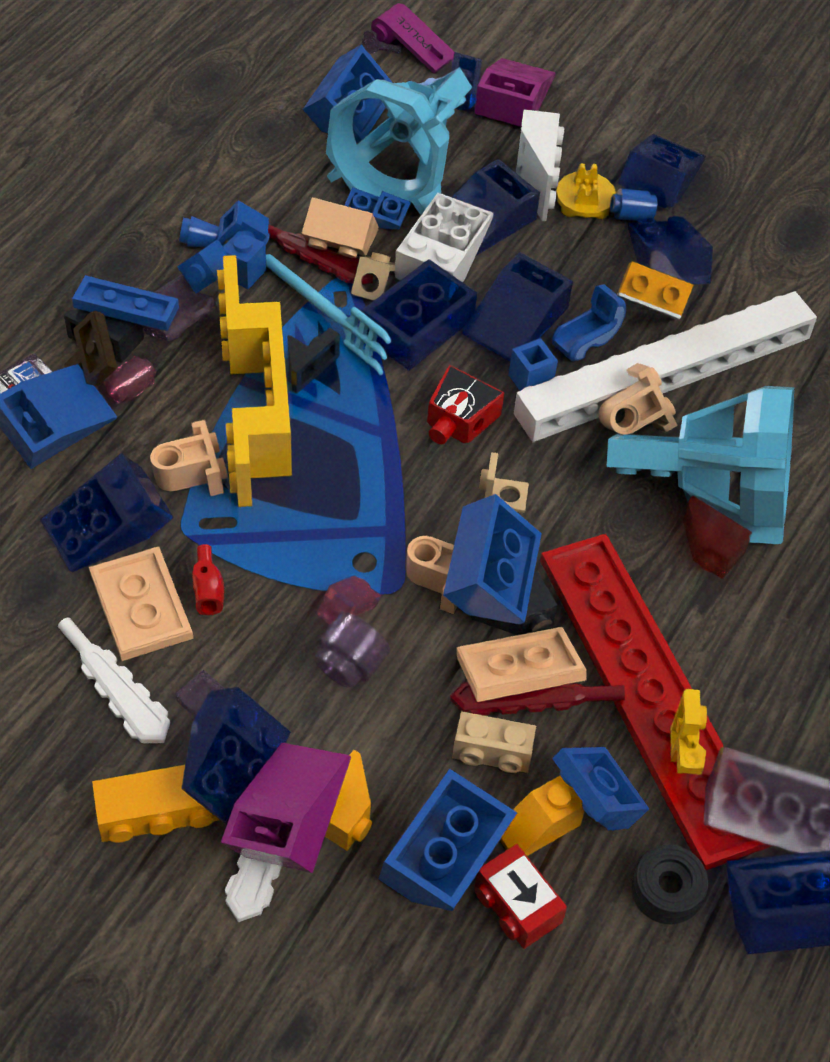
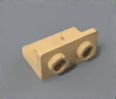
M461 711L452 758L473 766L484 764L499 767L502 771L508 773H517L519 771L528 773L536 726Z

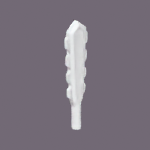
M70 618L63 619L58 624V628L80 653L83 663L81 667L82 672L88 679L96 681V691L102 698L110 700L108 704L110 710L116 717L124 719L123 726L130 737L138 739L141 743H164L170 726V720L167 718L168 711L159 702H152L149 699L150 692L141 683H134L132 681L133 674L125 666H118L116 664L117 658L110 650H102L100 646L92 644Z
M240 855L237 862L239 872L230 877L225 888L227 895L226 904L238 922L261 915L263 908L270 905L274 893L271 882L279 877L282 866L245 858Z

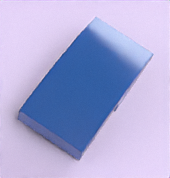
M352 187L344 206L373 213L379 228L400 229L411 202L384 191L378 197Z

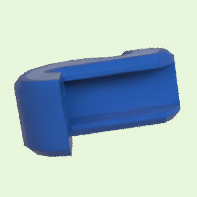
M605 284L595 286L591 299L592 307L588 311L558 326L552 336V345L571 361L585 358L586 351L590 347H600L610 341L624 321L626 302Z

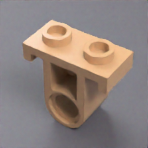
M639 363L626 369L630 376L638 378L639 381L605 400L599 409V419L602 425L622 435L634 433L649 423H652L654 428L664 432H668L677 426L673 417L676 414L675 408L671 401L663 396L659 388L662 385L660 376L654 368ZM621 408H624L625 417L620 423H616V413Z
M205 420L191 423L194 436L166 442L153 449L150 455L155 482L162 490L177 491L207 483L210 496L224 493L222 479L228 478L223 457L216 459L215 453L220 452L215 432H208Z
M429 536L417 537L408 545L406 560L407 577L417 585L441 593L440 609L454 614L457 606L443 596L454 545Z

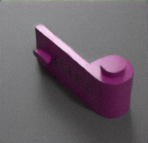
M395 4L372 21V35L378 42L387 45L398 39L433 74L457 56L443 40L404 4Z

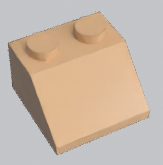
M312 197L302 235L306 241H309L308 245L313 248L326 250L327 246L339 249L338 253L343 256L356 258L357 254L367 255L379 227L373 213Z

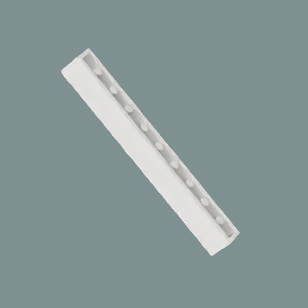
M796 291L783 296H776L770 301L759 305H751L745 310L731 315H724L704 325H696L690 330L676 335H669L660 341L641 345L635 350L621 355H613L607 360L593 365H586L577 371L563 376H556L536 386H528L516 394L514 415L532 442L599 418V409L605 400L639 381L638 378L630 376L626 370L636 363L652 367L656 370L662 381V385L659 388L663 394L810 339L817 316Z

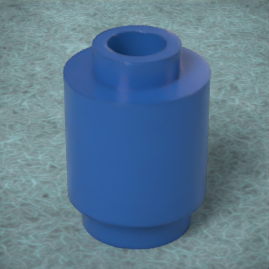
M620 188L616 194L612 195L610 200V212L614 213L615 219L645 222L647 219H654L657 211L656 195H650L649 191Z

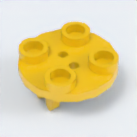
M581 163L577 172L564 176L558 182L556 189V198L561 206V212L568 217L606 218L609 215L611 197L613 194H616L614 186L610 181L597 174L596 164H593L591 169L587 171L585 170V164Z

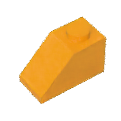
M355 750L349 755L351 760L325 834L327 839L348 851L355 840L361 842L372 826V821L370 820L371 802L361 754Z
M561 775L531 791L513 809L517 814L501 837L500 842L506 850L518 844L527 856L581 825L584 815L582 800L573 787L569 786L562 779Z

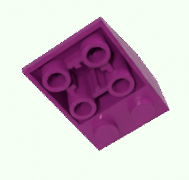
M501 58L486 68L477 86L475 114L522 127L523 111H539L556 73Z
M281 743L235 802L221 843L245 858L313 873L351 756Z

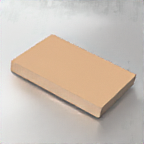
M159 546L89 567L91 578L122 661L193 639L192 629Z
M563 627L457 647V659L477 702L586 680V668Z

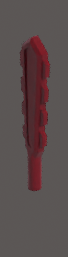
M269 224V238L277 241L283 247V250L299 255L300 259L318 265L319 269L335 274L338 279L346 283H354L359 259L343 256L338 253L339 250L327 248L326 250L313 248L308 245L309 241H306L302 234L283 231ZM366 274L362 278V284L373 283V274Z
M463 682L450 695V700L462 712L488 716L491 712L497 711L502 715L516 714L519 710L524 709L530 713L543 712L545 708L551 707L556 711L569 710L571 706H577L587 701L625 700L624 685L583 686L577 683H570L477 702L469 683Z

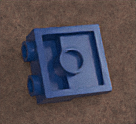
M606 747L562 748L552 758L560 769L562 779L569 786L573 787L582 800L584 811L591 818L595 819L596 822L606 827L607 830L629 829L649 810L647 804Z

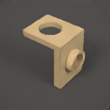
M372 252L371 257H360L351 294L382 302L389 272L395 271V263L390 262L391 257ZM368 273L375 274L379 280V286L374 292H367L362 287V278Z
M491 452L489 470L482 469L479 489L486 490L485 498L494 494L500 497V492L505 489L517 491L520 498L515 502L506 503L516 512L525 513L529 484L495 478L498 453Z

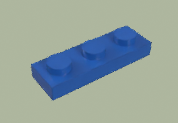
M86 275L72 298L74 308L89 312L98 311L104 313L105 316L168 331L179 309L178 298Z

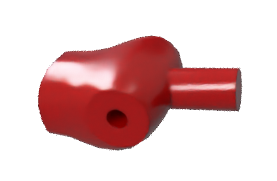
M203 544L197 547L198 562L194 565L192 571L196 610L201 615H214L223 610L225 596L224 581L221 572L212 563V547Z

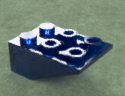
M499 159L476 171L452 196L454 199L494 213L476 255L535 221L537 218L540 192Z
M673 216L669 217L667 221H656L655 219L648 218L638 219L637 223H628V230L638 264L693 285L711 284L713 247L686 218Z
M519 252L501 270L462 330V334L510 361L513 348L539 339L569 308L573 281Z
M121 453L40 520L71 572H75L147 540L174 517L143 468Z
M239 687L209 691L192 723L181 789L227 825L235 802L280 744L286 743L291 732Z

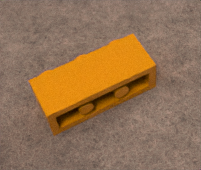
M212 760L92 781L97 822L102 842L120 843L130 840L133 836L149 833L164 835L173 829L187 826L202 828L209 826L214 821L221 820L220 802Z

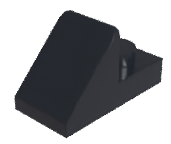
M329 328L320 337H315L309 346L291 335L287 336L291 387L294 393L298 394L340 356V334Z

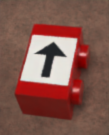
M515 844L483 865L477 874L475 893L478 899L486 908L492 907L500 918L499 923L506 936L512 941L516 939L523 949L563 923L567 910L566 904L518 844Z

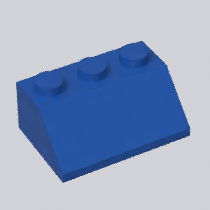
M360 45L337 59L303 110L322 132L328 133L330 110L342 99L376 79L393 82L363 45ZM362 99L356 107L353 117V133L356 143H359L369 134L386 108L381 99Z
M497 494L463 506L443 596L467 615L514 624L525 623L542 533Z
M449 769L384 861L378 879L411 902L453 911L515 818L517 812Z

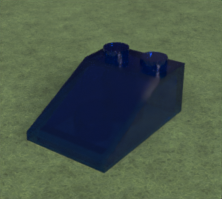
M652 134L630 150L618 184L624 186L625 189L649 191L650 195H656L657 206L663 208L674 207L681 200L706 156Z

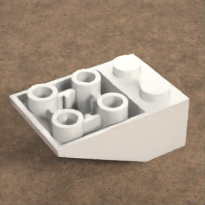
M524 110L515 176L541 220L546 221L548 209H554L556 191H552L551 188L556 189L558 187L560 168L558 167L560 166L562 147H556V145H562L564 127L559 126L560 114Z
M437 193L396 250L395 278L452 299L467 276L494 213Z

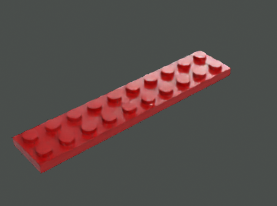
M605 533L541 553L540 562L604 685H624L625 700L613 702L689 848L702 862L705 870L772 847L776 839L708 716L705 729H699V744L706 750L702 774L677 773V762L671 761L670 728L684 690L692 689L607 534Z

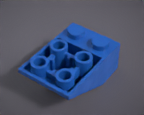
M78 364L22 381L0 394V428L30 469L117 419V415L96 387L86 384L84 371Z

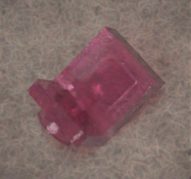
M354 575L329 585L317 614L339 633L344 634L349 631L355 616L377 606L381 595L374 591L367 581Z

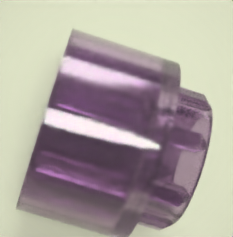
M340 612L317 640L316 645L319 651L315 656V662L333 681L350 688L354 687L358 681L368 682L390 653V647L386 640L368 623L353 614Z

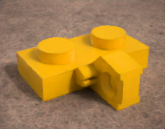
M684 690L670 728L671 761L677 762V773L701 775L704 769L706 750L699 744V729L704 730L706 727L707 708L700 705V690Z

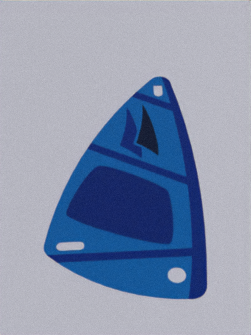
M335 278L319 291L322 296L334 305V292L346 291L347 305L337 308L347 317H351L350 311L353 307H356L369 317L363 298L351 294L352 283H346ZM308 301L282 327L291 429L292 476L251 478L252 506L238 507L237 493H230L227 445L234 444H227L226 423H233L232 408L266 406L265 390L271 389L265 388L264 372L246 373L229 399L213 430L216 433L220 452L215 453L216 459L223 457L228 478L222 479L224 493L210 496L207 483L190 487L181 520V529L188 538L198 545H210L212 553L220 558L270 579L300 587L336 593L391 594L399 590L405 581L406 536L400 452L395 418L382 359L377 352L373 351L372 357L379 362L383 370V374L379 375L373 367L344 345L343 341L346 336L343 327ZM329 328L339 333L340 356L298 394L294 393L291 387L287 336L291 335L309 346L315 337H320ZM234 517L237 520V525L233 528L202 529L199 527V521L203 518ZM362 552L370 553L376 558L377 565L370 572H359L352 565L354 556Z

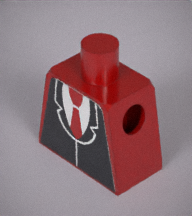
M449 365L428 405L427 422L432 426L429 430L430 438L440 445L445 444L450 437L462 443H470L502 414L504 392Z

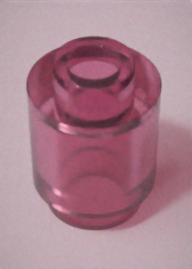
M135 356L118 367L104 381V385L110 396L117 403H121L124 400L129 402L155 384L154 376L156 371L146 358L140 359Z

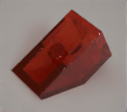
M695 496L689 499L683 523L693 561L698 563L705 571L724 579L745 554L753 532Z

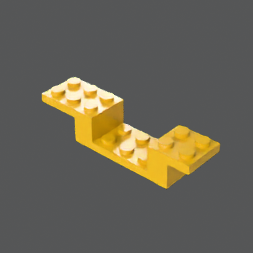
M236 255L223 256L224 270H217L218 290H225L224 293H219L220 314H226L225 317H220L221 339H228V341H222L223 361H230V374L264 372L265 388H271L265 390L266 406L232 408L233 423H226L227 444H234L227 445L230 493H237L238 507L252 506L251 478L292 476L291 429L280 302L239 304Z

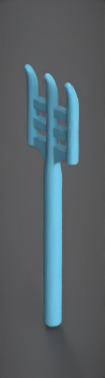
M267 254L266 267L330 319L341 325L346 336L343 341L344 345L373 367L379 375H382V367L372 355L373 351H375L383 360L387 359L385 350L376 342L378 335L386 344H390L391 340L388 333L356 307L351 309V317H347L339 308L274 256Z

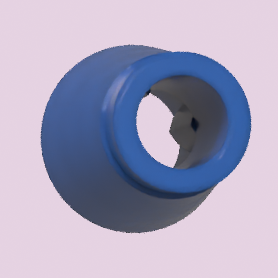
M193 216L191 219L183 217L179 242L187 244L186 247H207L218 239L219 227Z

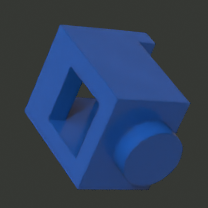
M238 200L220 218L218 240L224 243L226 240L229 241L238 231H241L264 242L266 245L270 236L268 233L269 218Z

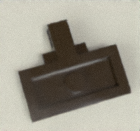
M91 311L73 328L78 351L64 364V367L78 364L84 371L86 384L98 387L118 368L104 313Z

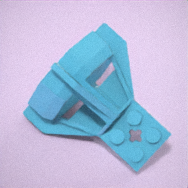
M460 67L427 86L413 81L391 83L386 80L376 79L337 103L330 110L326 155L335 166L327 175L330 182L342 177L350 190L354 187L378 197L384 191L412 202L419 214L422 215L435 195L441 193V181L443 180L449 143V131L446 128L447 119L455 113V108L466 101L464 96L472 88ZM362 99H381L388 110L387 116L389 118L356 144L353 133V117L356 107ZM395 140L399 142L408 141L420 159L416 179L401 180L387 176L374 168L369 161Z
M764 386L686 414L682 417L680 437L616 434L608 439L607 467H616V473L637 474V471H641V469H650L652 476L661 477L672 476V473L678 471V487L684 489L738 541L781 544L784 536L792 453L794 387ZM747 401L743 438L733 437L734 406ZM730 471L741 472L740 506L729 501Z

